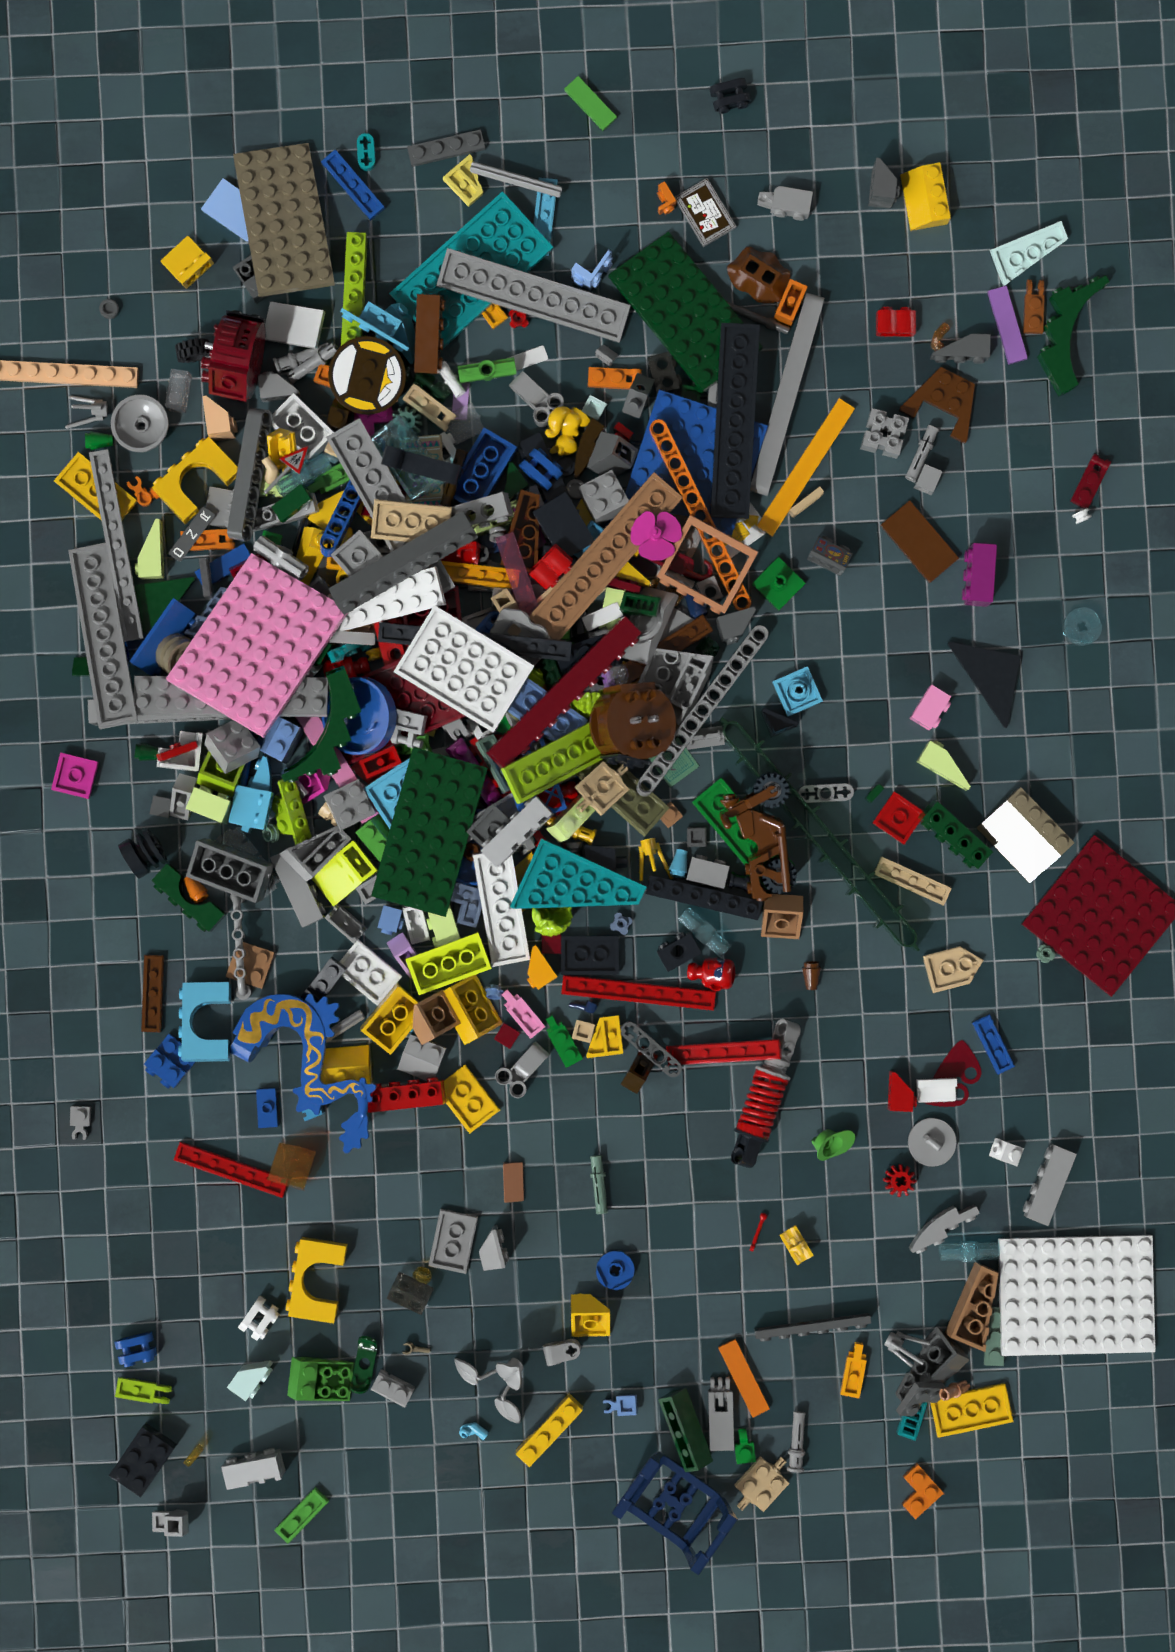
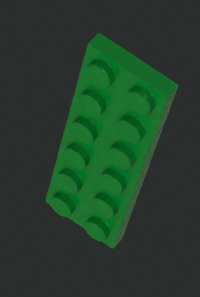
M720 778L692 801V804L745 865V863H749L748 857L758 851V846L753 840L743 838L736 816L729 817L732 824L730 829L724 827L719 813L727 808L720 802V799L724 798L723 795L735 793ZM777 854V855H775V856L769 858V860H770V859L773 860L774 857L779 858V855ZM758 876L761 886L767 889L763 883L762 877Z

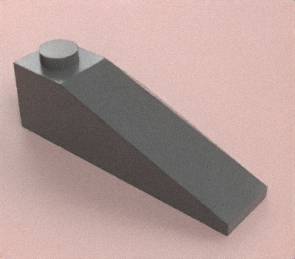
M936 1327L925 1339L930 1342V1345H921L923 1348L918 1358L924 1361V1364L921 1365L913 1360V1367L909 1373H906L895 1394L901 1402L915 1382L943 1383L956 1374L970 1360L963 1349L939 1327Z

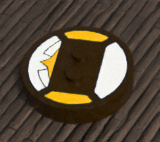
M364 336L347 341L335 352L329 365L328 378L331 391L341 405L352 412L371 415L387 410L399 399L405 386L406 373L403 360L394 347L382 339Z

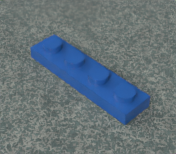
M336 149L321 161L322 165L370 221L385 209Z

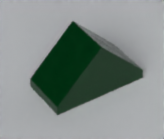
M509 462L505 493H508L511 502L519 496L520 489L527 490L529 484L516 466Z

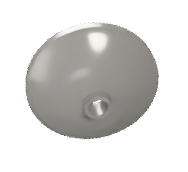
M129 396L122 400L112 413L111 430L113 436L127 450L133 452L150 451L162 443L168 432L169 420L164 407L150 396ZM141 423H145L143 429H139Z

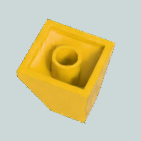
M571 1294L572 1337L610 1336V1309L591 1294Z

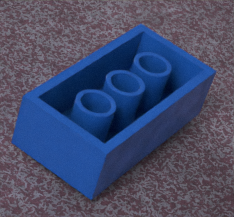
M484 427L466 457L463 467L465 470L464 473H461L453 501L457 504H463L490 496L508 468L509 462L518 451L517 446Z

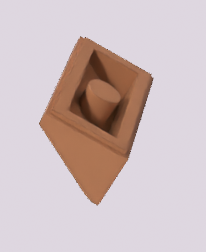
M523 1162L503 1163L504 1203L524 1201Z

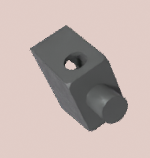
M637 373L629 389L622 412L640 418L645 410L655 379ZM638 386L644 387L645 390H639Z

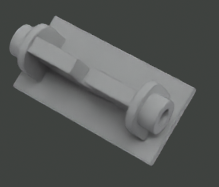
M722 726L701 728L688 744L687 750L725 745Z

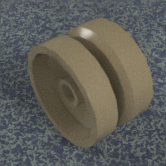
M179 633L170 634L165 637L156 650V662L159 668L169 675L192 640L186 635Z

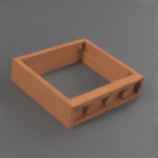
M690 515L682 529V538L674 544V554L666 559L657 577L660 578L659 582L667 587L673 585L677 588L676 591L684 596L689 594L694 597L693 601L698 604L704 605L706 603L711 606L710 610L719 615L721 612L725 614L759 551ZM691 525L749 556L723 605L666 575Z

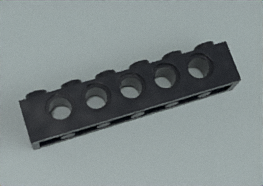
M649 875L645 892L647 895L757 921L762 906V901Z

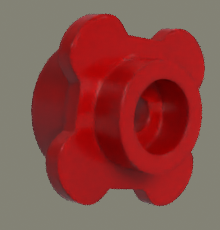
M510 310L511 328L518 326L527 327L529 324L526 319L527 314Z

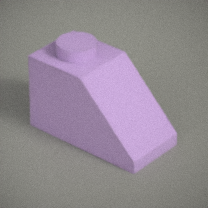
M402 932L388 941L387 945L406 974L412 979L405 959L417 955V952Z

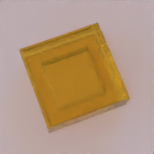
M198 1444L183 1463L188 1467L191 1466L204 1450L203 1447Z

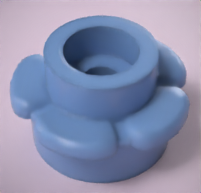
M493 984L485 989L487 991L486 997L492 1000H500L501 994L504 992L499 985Z

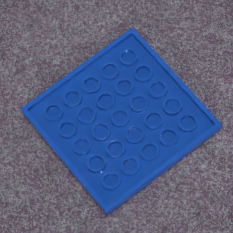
M659 390L625 494L628 500H630L653 473H656L679 493L649 431L651 423L659 419L667 424L710 514L716 408ZM755 421L752 473L768 428L767 425ZM659 423L653 426V431L656 434H661L664 430L663 426ZM664 441L661 447L664 451L668 452L672 449V444L669 441ZM676 458L671 459V468L678 469L680 461ZM680 476L678 483L684 487L688 485L689 480L686 476ZM689 493L686 498L687 502L690 504L696 503L697 496L694 493ZM682 499L669 513L688 516V518L690 516ZM699 510L695 513V517L703 521L705 513ZM711 517L716 529L732 536L737 519Z

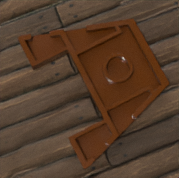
M940 367L900 407L899 412L914 419L922 401L958 418L950 437L965 444L968 438L975 384Z

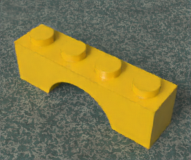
M568 1393L555 1407L546 1421L516 1449L515 1454L530 1468L583 1411V1406Z

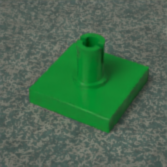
M778 557L751 585L779 611L806 583Z

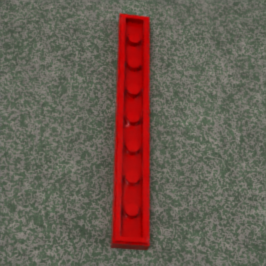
M563 975L561 992L564 995L714 1010L716 991Z

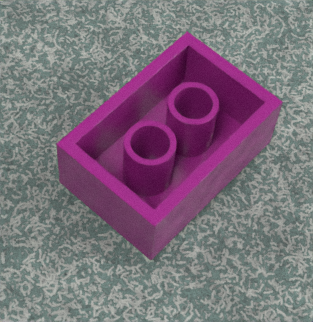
M973 543L965 551L964 562H967V568L963 571V581H966L965 589H962V600H965L964 605L987 607L993 603L996 544Z

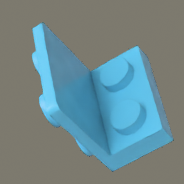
M237 785L229 823L266 831L274 793Z

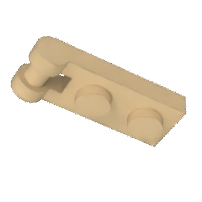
M415 384L411 386L402 399L445 432L449 428V423L457 417ZM441 412L445 415L442 421L437 418Z

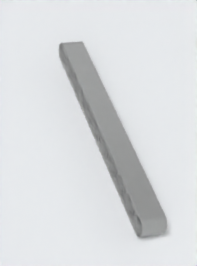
M810 293L805 295L752 478L751 492L768 496L825 299L824 297Z
M758 625L752 629L676 730L671 745L665 751L672 753L673 759L666 760L663 756L665 752H661L640 778L636 786L639 795L646 797L655 790L763 646L768 637V630L764 626ZM754 633H762L763 639H756ZM749 647L752 650V654H745L743 648ZM732 662H738L741 665V669H734L731 665ZM727 677L730 683L724 685L721 683L720 678ZM716 692L719 698L713 700L709 697V693ZM698 707H705L707 714H699ZM693 722L696 725V729L689 730L686 723ZM682 737L685 744H676L675 738ZM659 767L662 770V774L659 776L654 775L652 768ZM647 782L651 789L644 791L641 789L640 784Z

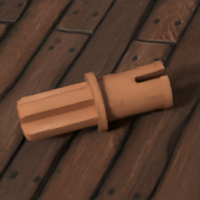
M966 1380L958 1383L953 1382L948 1387L942 1388L939 1391V1396L943 1401L958 1398L962 1393L968 1391L970 1384Z

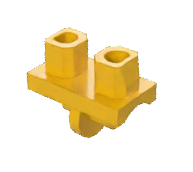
M796 1225L779 1234L797 1265L814 1256Z

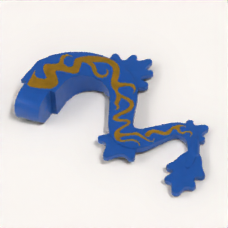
M311 993L307 995L305 1000L291 994L269 995L257 1000L245 1009L232 1032L237 1036L231 1045L230 1053L250 1063L262 1047H267L273 1034L280 1027H290L297 1031L302 1039L303 1054L301 1087L293 1089V1093L299 1097L296 1111L302 1112L310 1109L315 1115H319L322 1105L330 1104L349 1093L354 1094L358 1100V1112L341 1124V1127L345 1129V1133L340 1135L339 1140L344 1143L343 1151L345 1153L351 1152L353 1148H361V1139L369 1138L368 1102L373 1101L371 1093L376 1090L377 1085L367 1084L364 1077L359 1081L346 1080L332 1084H324L321 1081L326 1051V1037L335 1036V1032L330 1028V1024L340 1020L339 1017L335 1016L336 1010L340 1007L339 1003L328 1004V997L326 996L322 997L319 1002H316Z

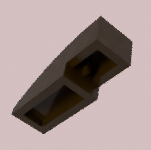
M594 418L591 419L578 446L575 460V479H579L586 470L596 441L601 431H605V426Z

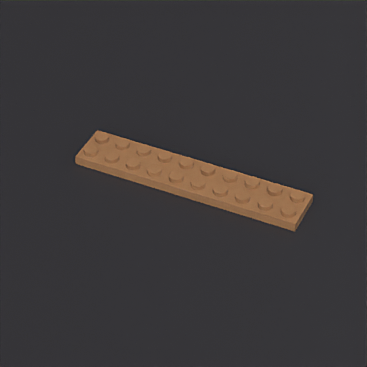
M653 473L577 560L571 570L564 575L529 616L530 621L534 624L542 625L547 630L551 639L561 640L639 549V546L634 545L630 539L631 528L635 520L642 513L649 511L654 514L656 523L659 513H670L683 497L656 473Z

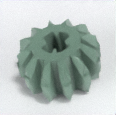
M406 406L405 412L398 408L399 415L396 413L392 414L396 420H390V424L395 425L391 430L392 432L398 431L396 434L398 438L402 434L403 437H408V434L411 437H415L414 431L416 433L421 432L418 427L423 426V423L418 421L421 419V415H415L416 409H412L409 413V407ZM404 420L409 422L410 425L408 427L403 423Z

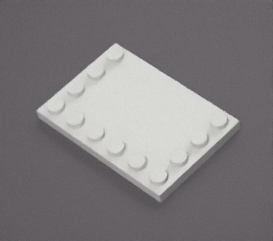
M434 605L395 668L394 673L494 733L535 666Z

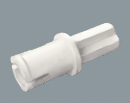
M443 361L442 370L439 369V372L445 380L444 384L448 385L455 398H458L466 391L458 381V376L454 375L447 362Z

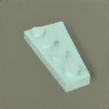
M1062 221L990 250L1003 286L1068 239Z

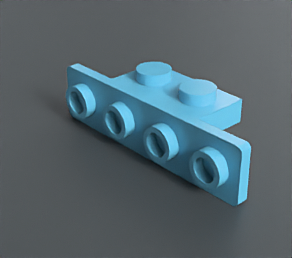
M369 301L359 318L347 310L341 309L340 312L343 313L342 317L351 323L353 320L360 323L359 328L368 333L370 330L377 333L376 338L384 341L389 340L394 343L392 347L400 352H403V350L408 351L409 347L393 338L402 322L401 320Z

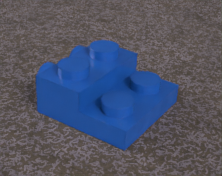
M170 1033L144 1063L147 1067L145 1071L153 1077L155 1075L159 1076L162 1079L160 1083L168 1089L170 1087L176 1088L196 1063L181 1060V1057L178 1056V1047L182 1043Z

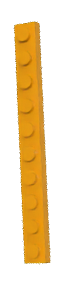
M327 557V569L344 571L332 557ZM441 561L453 583L518 590L520 574L518 569Z

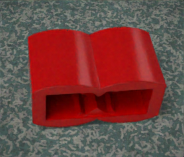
M882 307L881 310L876 312V336L913 337L916 334V311L911 310L910 307H901L900 310H892V307Z
M555 544L531 568L529 575L544 589L553 588L560 580L558 577L562 573L567 574L571 570L573 559Z

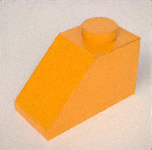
M537 945L533 946L527 981L532 988L537 987L539 990L558 976Z

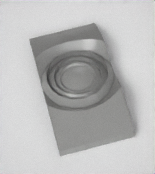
M645 587L640 592L641 595L661 598L657 617L631 615L629 620L641 632L638 636L640 640L633 647L628 646L624 650L626 654L622 658L649 665L678 599V595ZM638 601L637 607H636L637 609H639V605H640V602H641V601ZM647 602L644 603L643 610L646 609ZM651 602L649 611H653L655 602Z

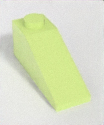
M155 519L138 556V563H135V573L140 579H164L163 526L160 519Z
M936 740L933 742L929 741L916 762L965 791L969 790L971 786L948 751L943 748L944 745Z

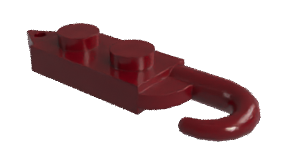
M679 552L676 553L668 568L698 582L710 578L713 574V567L707 560H704V564L708 567L706 574L701 575L694 572L693 559ZM666 559L649 561L663 566Z

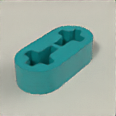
M363 133L357 138L358 163L363 171H371L376 164L375 143L373 137L368 133ZM364 139H367L368 142H371L367 145L368 150H365L364 145L361 144L364 142ZM365 155H368L369 161H372L369 162L368 166H365L362 162L365 161Z

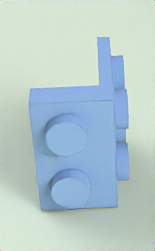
M608 250L592 273L575 263L571 270L572 282L577 287H584L588 291H591L593 287L597 288L602 280L603 272L607 273L613 264L611 263L613 260L612 251Z

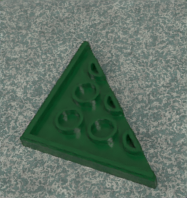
M194 577L134 585L144 633L148 635L173 598L180 602L196 579Z

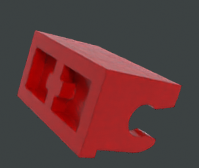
M478 542L466 544L442 558L441 561L479 565L481 544Z

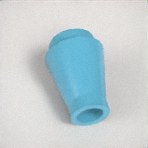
M676 849V854L669 868L670 876L681 879L685 878V874H687L688 851Z

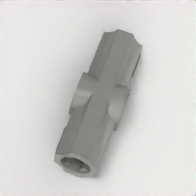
M260 536L256 540L253 550L269 560L271 565L287 572L299 581L307 575L309 566L293 556V552L290 549L275 544L265 536Z

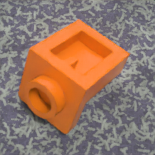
M664 181L658 185L659 192H657L662 203L665 202L658 207L660 215L663 213L665 215L669 214L676 206V199Z

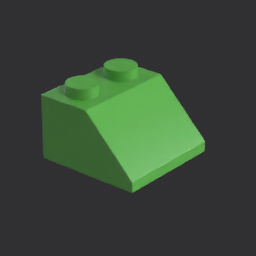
M378 814L355 833L381 862L390 829L381 815Z

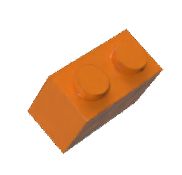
M790 279L774 319L791 326L808 286Z

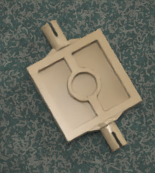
M604 761L575 786L584 799L576 806L577 809L583 806L579 812L582 813L588 806H591L600 816L603 815L630 790L621 778L628 771V768L626 767L621 771L624 768V764H622L615 771Z
M760 1456L734 1484L744 1495V1498L737 1504V1507L743 1511L751 1503L764 1512L790 1484L779 1471L787 1461L780 1457L773 1465Z

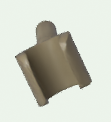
M412 1342L403 1344L410 1346V1351H402L405 1355H409L412 1352L430 1353L429 1348L414 1346Z

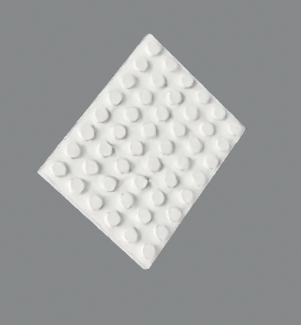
M1152 1235L998 1238L999 1308L1001 1320L1000 1351L1002 1356L1155 1352Z

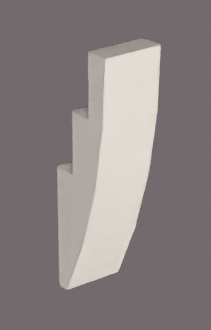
M402 905L411 944L430 940L424 911Z

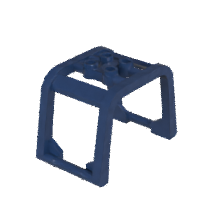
M659 1451L649 1458L612 1511V1514L620 1520L626 1511H629L677 1545L683 1551L690 1570L697 1575H700L738 1520L727 1500L691 1472H685L681 1465ZM662 1464L674 1471L675 1474L671 1480H667L664 1483V1489L659 1496L653 1499V1506L646 1513L636 1506L635 1503ZM681 1478H684L691 1485L687 1491H683L680 1494V1500H678L676 1495L671 1494L676 1492L677 1483ZM699 1489L708 1495L710 1500L684 1537L681 1538L670 1530V1527L674 1522L680 1520L682 1511L692 1503V1496ZM665 1502H667L672 1508L669 1510V1517L662 1524L654 1516L665 1507ZM717 1507H719L723 1515L717 1526L720 1532L705 1553L700 1550L696 1554L691 1544Z

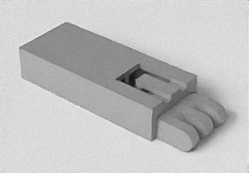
M710 1377V1390H708L710 1451H734L733 1391L730 1390V1377L725 1378L726 1385H722V1377H718V1385H714L715 1379ZM716 1398H718V1406H723V1398H725V1411L716 1412Z

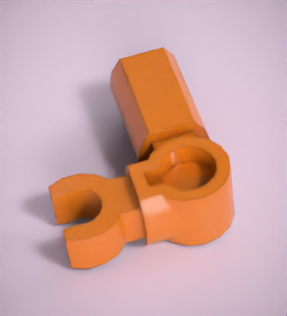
M136 476L138 484L132 486L128 481L127 485L131 490L135 491L134 495L138 503L143 507H147L152 503V499L156 498L157 500L159 496L153 491L152 487L149 488V492L146 488H142V481Z

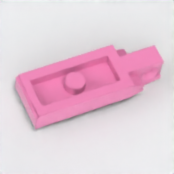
M508 989L501 994L507 1001L504 1004L507 1008L506 1010L530 1039L546 1027L518 994L513 996Z

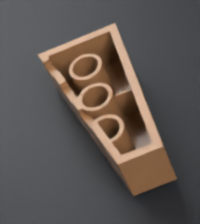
M977 1262L974 1263L945 1331L950 1338L984 1352L986 1351L990 1316H992L993 1298H995L999 1274L992 1268Z

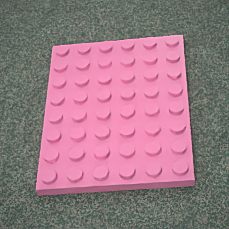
M251 553L166 677V680L265 738L347 614L344 615L340 611L334 600Z

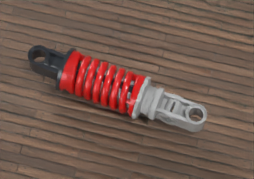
M780 1019L776 1023L771 1040L780 1039L782 1059L765 1060L763 1066L755 1067L756 1070L752 1080V1084L755 1086H750L749 1088L753 1093L747 1094V1098L751 1099V1101L745 1100L744 1103L748 1107H743L742 1112L746 1113V1115L740 1114V1119L736 1128H734V1131L739 1134L731 1154V1161L735 1165L752 1168L756 1164L762 1142L769 1143V1136L772 1131L769 1126L774 1125L772 1119H775L777 1116L775 1113L779 1110L777 1105L781 1104L779 1098L783 1097L782 1091H785L790 1077L785 1073L787 1067L790 1066V1060L801 1032V1028L797 1023L785 1019Z

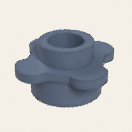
M616 913L610 928L625 935L628 933V926L632 924V919L622 916L621 913Z

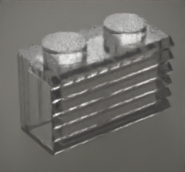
M171 369L169 374L170 381H168L169 385H167L169 387L166 393L167 399L164 405L169 411L186 413L192 375L188 371Z

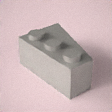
M274 1448L265 1449L262 1454L256 1455V1452L244 1455L245 1458L238 1460L237 1457L225 1460L226 1463L221 1467L227 1490L249 1486L255 1482H259V1484L265 1483L267 1479L275 1478L276 1481L281 1480L286 1472L281 1450H275Z

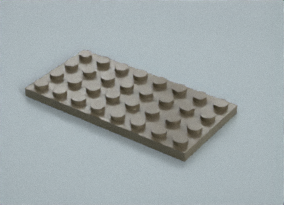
M309 143L233 154L258 296L263 297L335 286Z

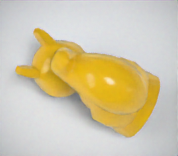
M560 406L550 413L548 417L549 429H546L545 435L549 438H554L559 434L560 430L562 431V435L550 449V453L558 452V455L561 456L570 455L577 451V443L573 437L579 435V426L587 427L590 422L589 417L584 412L575 407L569 409L568 407Z

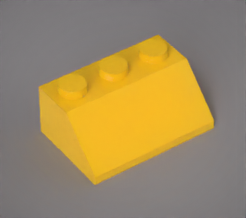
M941 163L923 165L900 174L910 231L947 225L951 217Z
M477 975L470 976L443 991L461 1022L455 1029L464 1045L503 1024L490 999L486 997V992Z
M396 983L362 1024L360 1030L391 1055L413 1029L414 1005L419 1003V1001Z
M369 1045L326 1048L321 1072V1081L324 1084L346 1080L359 1081L363 1077L366 1078L367 1084H372Z

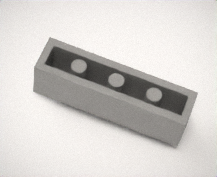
M280 853L270 857L302 928L324 919L326 911L323 904L318 903L315 897L318 893L314 885L310 886L308 881L305 882Z
M1051 1144V1147H1047L1044 1154L1046 1160L1044 1165H1040L1038 1169V1180L1036 1183H1033L1030 1189V1194H1032L1030 1200L1026 1201L1023 1207L1025 1217L1049 1226L1077 1154Z

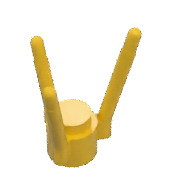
M655 838L640 841L641 846L638 847L640 853L639 880L643 881L644 853L645 856L650 858L652 870L656 871L653 856L656 854V851L669 878L673 879L670 876L669 866L660 849V844L656 843Z

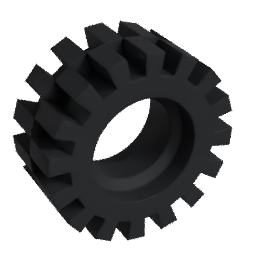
M195 338L194 340L189 339L188 341L177 343L175 349L178 362L194 363L202 361L203 356H210L211 350L205 349V342H209V340Z

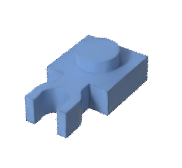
M636 1394L617 1395L616 1401L611 1399L603 1400V1403L611 1405V1409H605L604 1413H611L617 1410L618 1416L638 1414Z

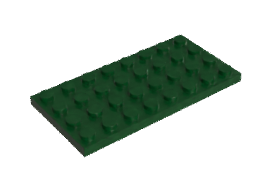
M668 231L611 272L608 278L703 393L718 382L721 323H744ZM759 342V351H761L763 346Z
M419 748L412 749L371 894L372 897L439 916H447L469 837L466 831L472 826L488 768Z

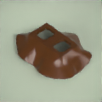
M750 246L743 249L739 256L727 266V272L733 286L739 291L749 293L759 303L779 302L790 280V271L780 264L774 253L757 251ZM750 260L759 264V268L754 274L745 269ZM767 270L775 274L771 284L762 280V276Z

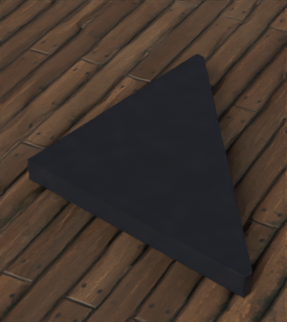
M948 642L947 646L966 671L979 693H981L994 715H996L1002 727L1007 728L1021 656Z

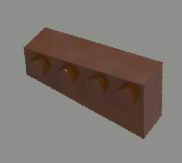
M417 294L415 373L438 374L439 369L442 370L443 358H440V350H443L444 339L441 338V333L444 331V319H442L443 311H445L444 295Z
M520 489L500 565L529 572L538 562L539 522L532 511L539 508V494Z

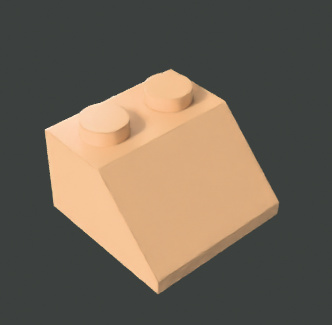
M202 396L208 436L213 441L234 439L235 433L238 432L237 422L234 421V417H231L226 410L207 396Z

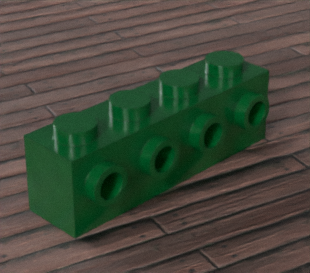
M932 800L918 816L922 821L920 824L928 831L931 829L935 833L934 837L939 842L948 844L950 846L948 850L955 856L959 854L963 858V864L970 869L972 867L979 869L993 853L990 848L938 801Z
M687 1389L673 1390L659 1398V1403L685 1472L699 1471L713 1462Z

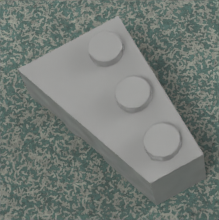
M337 825L284 850L280 855L306 882L313 878L351 838L343 830L340 831Z

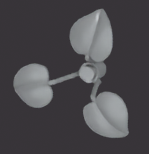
M456 1357L454 1358L458 1373L466 1382L472 1385H477L478 1380H482L497 1372L507 1383V1386L501 1398L497 1397L495 1399V1406L499 1413L507 1420L514 1423L521 1422L518 1408L512 1402L506 1400V1394L510 1387L515 1390L521 1387L523 1365L518 1359L512 1358L507 1364L500 1362L496 1365V1369L480 1376L472 1365Z

